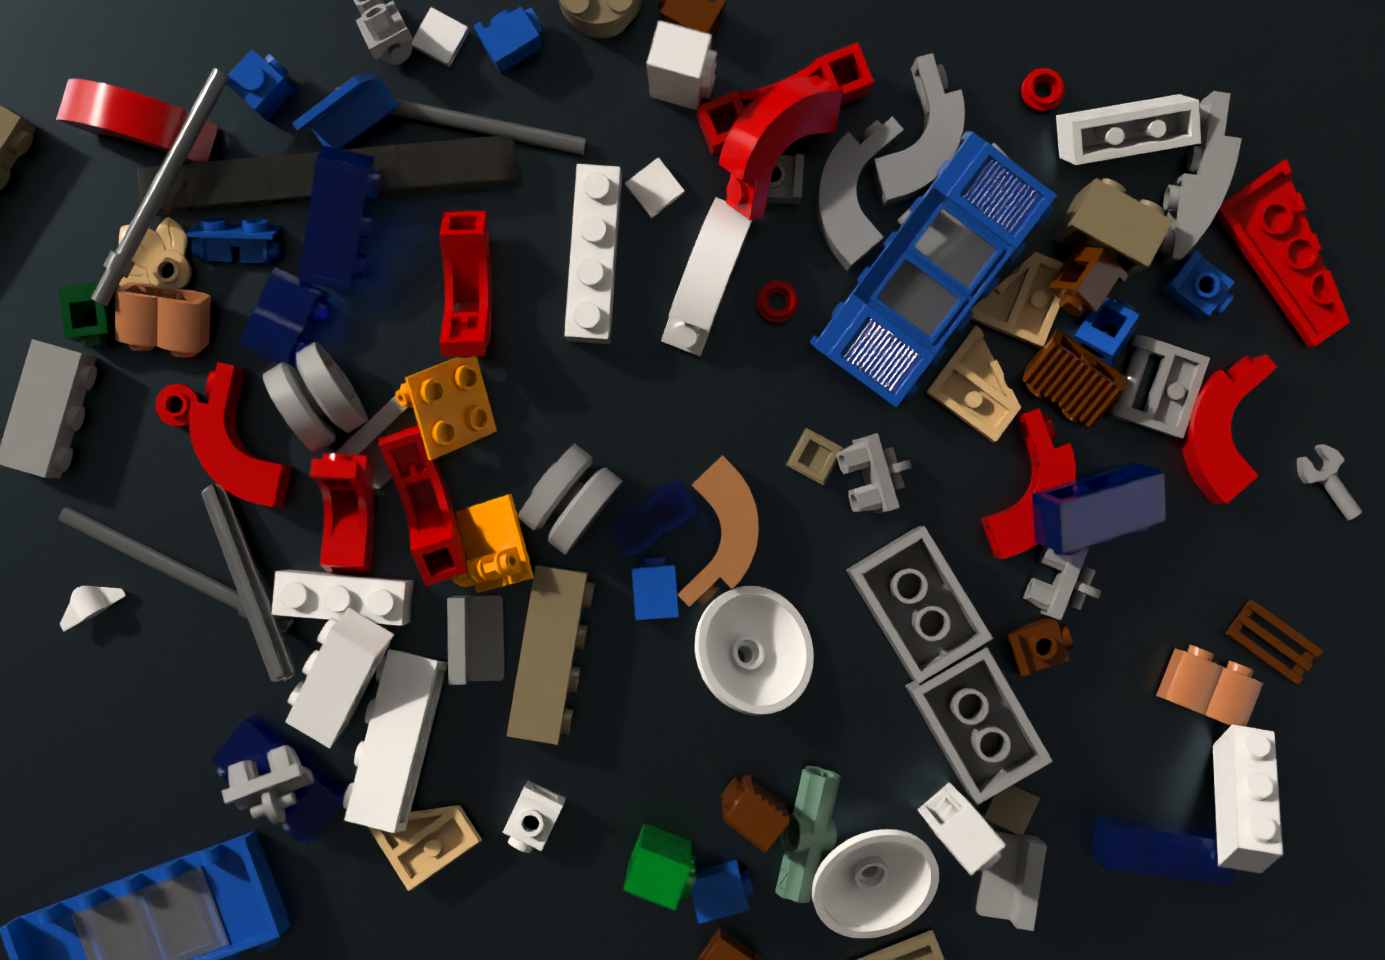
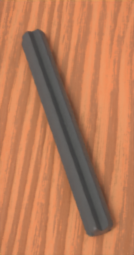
M218 484L209 485L202 491L201 495L269 677L273 683L284 682L293 677L296 670L276 617L272 615L270 601L228 491Z

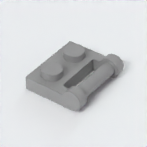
M1134 334L1130 345L1133 352L1125 373L1127 377L1125 389L1117 398L1116 403L1110 406L1107 416L1176 439H1183L1210 358L1147 336ZM1149 355H1154L1161 359L1144 410L1140 411L1132 408Z

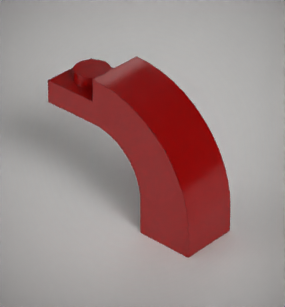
M802 76L777 83L757 96L735 121L721 151L719 165L731 172L730 181L727 185L726 204L749 220L764 219L771 176L779 157L789 145L803 136L835 132L843 90L819 76Z
M68 79L56 120L95 135L119 137L168 153L189 113H186L185 109L120 87L90 80ZM206 120L186 158L187 161L207 166L219 125Z
M486 211L443 212L440 243L444 266L445 308L440 336L441 356L459 358L485 356L487 344L491 342L492 277Z
M1267 354L1252 359L1248 355L1243 357L1227 371L1231 377L1224 370L1209 373L1202 381L1184 438L1181 439L1187 468L1197 486L1213 505L1229 503L1259 476L1236 449L1231 434V421L1235 408L1242 398L1277 368Z
M217 362L216 371L210 372L206 383V394L210 396L208 404L191 401L189 429L195 453L209 476L229 493L252 503L283 508L292 466L258 458L242 444L236 430L235 415L245 369Z
M1040 408L1015 416L1032 463V478L1027 492L1012 507L981 518L994 557L997 559H1005L1024 552L1044 540L1063 519L1072 500L1075 488L1076 465L1071 443L1053 446L1051 440L1056 438L1054 426L1048 415L1042 416Z
M419 425L380 437L379 448L399 492L410 531L411 553L425 585L429 586L467 573L465 549L453 503L437 458L431 461L428 460Z
M323 453L322 459H312L310 477L321 490L324 505V531L320 565L328 573L371 576L375 501L373 476L369 459L365 455Z

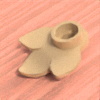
M167 217L158 226L156 232L148 229L132 259L135 265L128 278H122L119 283L120 286L127 282L158 285L168 289H183L186 287L191 278V266L185 257L188 238L180 224ZM129 225L121 227L119 233V244L123 239ZM167 264H172L174 266L173 275L169 278H164L162 275L163 267Z

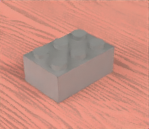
M925 526L915 527L846 569L911 679L918 684L993 639Z
M983 645L919 684L912 681L905 685L963 788L977 805L1053 762L987 647Z

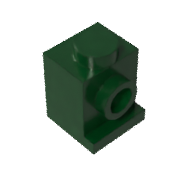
M99 282L58 287L65 339L81 342L82 348L108 346V338L115 337V293L108 306H104L91 299ZM96 311L98 324L93 326L90 322V317Z

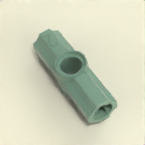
M806 766V769L802 771L793 814H788L790 823L780 834V842L785 851L775 892L782 898L790 899L797 903H810L813 880L821 865L823 855L829 854L834 849L837 832L835 823L832 820V814L841 776L834 771L814 766Z

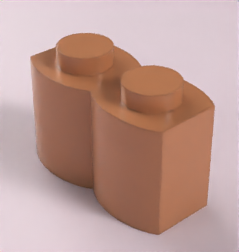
M127 282L115 290V340L126 343L130 349L137 351H149L158 346L170 350V354L176 357H193L210 344L211 295L193 290L168 289L153 284Z
M1189 645L1187 652L1174 649L1156 696L1230 726L1246 727L1263 686L1262 682L1251 678L1254 670L1232 661L1228 662L1226 668L1212 662L1215 654Z

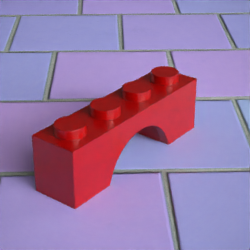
M858 42L819 57L805 69L784 79L819 76L843 90L840 106L869 95L874 84ZM777 83L751 91L736 90L697 106V120L712 157L721 154L724 142L732 126L744 109L757 96Z

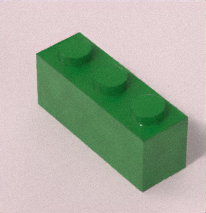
M644 823L628 864L624 891L675 910L679 898L688 900L697 874H694L696 870V856L691 855V841Z

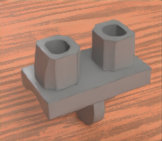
M354 0L361 13V18L357 19L356 22L374 59L380 58L382 62L388 65H398L406 61L412 53L411 41L413 38L395 3L391 1L385 4L383 0Z
M878 433L853 440V445L837 452L836 456L843 474L861 469L865 486L849 490L848 497L853 512L873 511L874 514L900 508L895 490L905 487L900 471L912 468L910 459L898 462L893 447L882 449Z
M1046 541L1038 562L1057 569L1051 585L1032 578L1023 599L1040 608V614L1060 621L1073 590L1074 593L1069 606L1081 610L1086 595L1099 599L1101 590L1090 586L1096 572L1095 570L1084 566L1077 581L1089 548L1078 543H1067L1066 545Z
M288 745L270 750L267 753L271 773L259 777L256 763L252 760L230 765L228 767L230 788L222 791L225 804L234 803L239 810L250 807L253 819L267 815L273 825L285 822L284 808L297 803L292 791L314 783L311 770L301 765L295 750Z

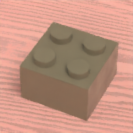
M1096 178L1076 194L1052 239L1072 250L1075 246L1106 249L1129 275L1127 278L1149 267L1174 220L1163 215L1165 210L1158 204L1145 199L1139 202L1126 195V189L1121 184L1106 178L1102 179V181Z

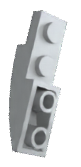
M1213 91L1199 103L1201 143L1191 145L1186 158V170L1191 171V174L1184 173L1175 179L1172 185L1169 184L1164 195L1163 208L1168 210V217L1174 221L1158 249V252H1162V265L1169 266L1181 260L1198 242L1214 219L1230 186L1242 139L1225 136L1231 93Z

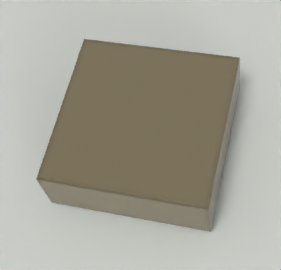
M805 428L785 466L823 486L838 460L837 452L843 450V447Z
M1013 784L989 798L981 816L985 820L1019 836H1023L1040 797Z

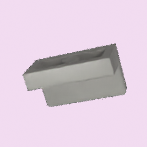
M394 396L335 453L367 456L372 470L374 488L381 489L392 479V475L379 448V438L418 425L414 408L400 406Z
M452 596L447 598L448 685H466L470 681L503 680L505 678L503 596Z
M993 830L1004 842L1005 846L999 851L1001 856L998 861L989 869L981 872L976 912L981 916L1010 920L1017 929L1034 931L1047 845L1036 836L1024 834L1019 836L1011 832Z

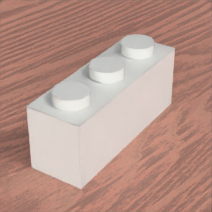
M663 21L658 22L647 61L650 97L695 110L700 105L702 98L710 99L716 78L715 61L717 52L711 50V35Z
M1181 94L1056 115L1059 158L1074 165L1201 143L1199 100Z
M299 570L275 571L272 615L317 619L332 618L338 620L350 608L376 624L402 626L410 623L414 580Z
M350 608L337 621L330 618L317 638V641L322 643L320 650H315L303 667L302 672L307 675L305 682L301 680L288 699V703L293 707L285 722L324 746L331 748L349 725L394 634Z
M1231 725L1213 745L1218 866L1262 873L1282 856L1274 731Z
M950 782L917 809L937 836L971 875L978 869L981 872L989 869L1000 858L1001 853L999 851L1005 846L1004 842Z

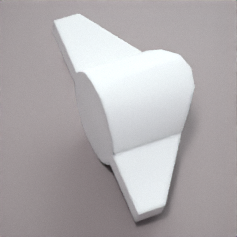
M84 585L77 587L71 595L70 603L60 622V626L66 632L81 622L100 614L127 595L122 588Z

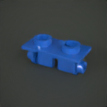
M206 217L200 219V223H197L186 232V237H198V240L192 241L193 257H200L201 261L232 262L234 260L233 247H239L240 262L271 263L272 259H280V243L273 242V238L282 230V225H269L267 219L251 218L243 220L242 224L226 223V219L222 217Z

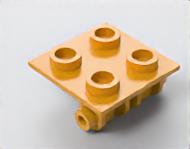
M477 356L470 358L456 357L405 377L406 382L401 384L400 390H397L395 393L396 400L400 406L414 408L428 460L430 461L497 432Z
M512 494L455 512L468 559L466 561L467 573L453 577L452 580L455 584L464 588L475 585L476 593L534 578Z

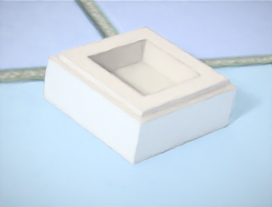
M430 7L412 40V47L450 68L470 30L467 26Z
M659 157L625 183L627 189L651 219L684 194V189Z

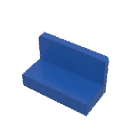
M374 70L352 77L292 124L297 131L311 127L331 156L341 151L400 106Z

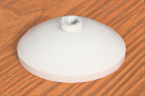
M758 586L734 588L721 594L708 605L697 626L695 655L699 671L710 691L728 707L744 714L767 715L787 708L805 690L813 668L812 639L807 625L798 610L780 594ZM738 649L744 653V662L739 659Z
M891 829L869 831L843 842L823 860L812 884L813 903L822 922L834 932L852 938L881 937L909 925L927 909L938 888L939 867L928 845L917 836Z

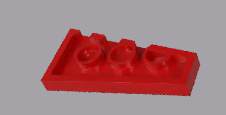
M1286 158L1222 202L1216 216L1308 348L1317 346L1350 323L1332 274L1330 271H1326L1319 252L1322 248L1316 233L1312 234L1303 211L1306 209L1300 192L1296 193L1290 177L1292 170Z

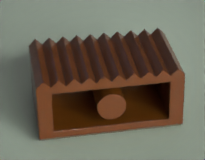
M1056 329L1045 342L1044 347L1029 362L1022 380L1026 383L1029 391L1036 397L1044 400L1050 398L1053 403H1057L1069 420L1077 424L1083 422L1088 427L1093 428L1124 391L1127 377Z
M751 775L744 776L742 780L735 777L720 797L723 799L721 803L723 821L764 853L768 851L790 823L784 801L779 802L778 796L772 797L771 791H766L764 786H759L758 780L752 781Z

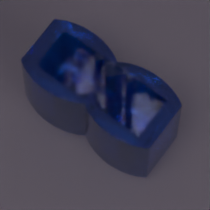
M275 267L264 286L258 305L243 331L239 345L278 364L287 363L294 367L296 364V353L312 344V341L308 339L311 329L315 324L320 325L327 316L330 302L326 301L329 292Z
M681 482L670 483L655 491L649 497L645 506L629 509L618 516L608 531L625 556L635 555L653 545L663 531H670L685 524L696 512L697 505Z

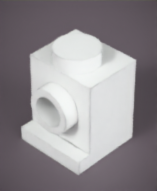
M528 780L502 832L510 836L508 843L525 853H531L533 848L542 851L566 798ZM528 815L535 816L539 821V826L536 829L526 827L523 822L524 817Z

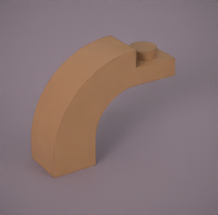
M723 455L691 485L715 511L720 523L721 537L719 547L712 560L677 593L688 607L695 601L701 606L704 605L720 589L715 584L720 577L733 589L747 572L756 551L759 524L753 495L741 474Z

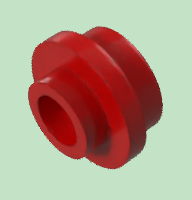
M1036 69L1023 81L1021 88L1022 98L1027 106L1035 111H1050L1064 97V82L1060 75L1051 69ZM1037 85H1045L1049 90V96L1045 98L1038 96L1035 87Z
M781 280L770 281L763 285L756 297V307L759 314L771 323H783L789 320L798 308L797 292L789 283ZM773 295L782 296L785 300V306L780 310L771 308L769 305L770 297Z
M172 384L165 387L159 393L156 399V411L160 419L166 424L181 427L189 424L191 401H200L192 388L182 384ZM179 397L183 402V407L179 412L174 413L171 410L170 404L174 398Z

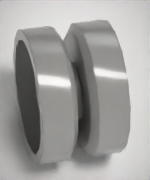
M314 342L296 353V363L299 372L287 363H280L263 374V381L277 409L299 440L314 454L336 441L333 423L340 430L349 433L368 421L367 413L349 379L325 348L318 342Z
M576 444L572 445L557 463H554L532 490V495L518 515V519L534 531L543 529L556 514L560 516L549 532L548 542L565 555L582 538L623 483V480L609 469L603 468L598 470L586 484H583V479L593 465V457Z

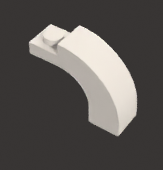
M717 197L707 214L690 255L661 339L664 343L701 356L725 289L753 221L747 219L727 205L726 201Z

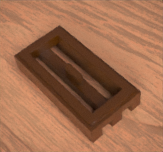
M1249 600L1225 632L1228 637L1295 685L1300 684L1303 679L1301 677L1302 674L1310 670L1313 666L1311 663L1315 657L1318 658L1323 650L1254 600ZM1253 613L1303 649L1305 651L1302 656L1250 619L1251 614ZM1245 626L1293 661L1296 664L1291 670L1240 633V629Z

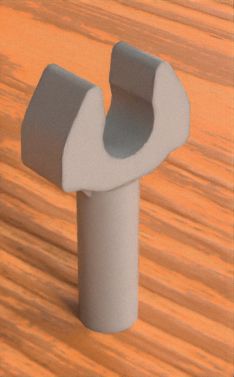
M1325 444L1315 446L1316 452L1323 460V468L1320 471L1314 468L1313 463L1307 457L1297 458L1298 476L1304 484L1314 482L1322 484L1347 520H1351L1362 513V510L1338 477V469L1344 462V458L1339 451Z

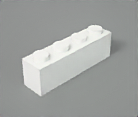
M577 164L564 334L565 338L571 342L610 344L622 185L620 167Z
M388 649L386 657H382L376 671V681L380 682L376 699H371L365 714V723L369 724L365 741L359 743L354 757V765L358 766L354 783L349 784L344 795L343 807L347 809L345 821L391 833L406 830L448 662Z

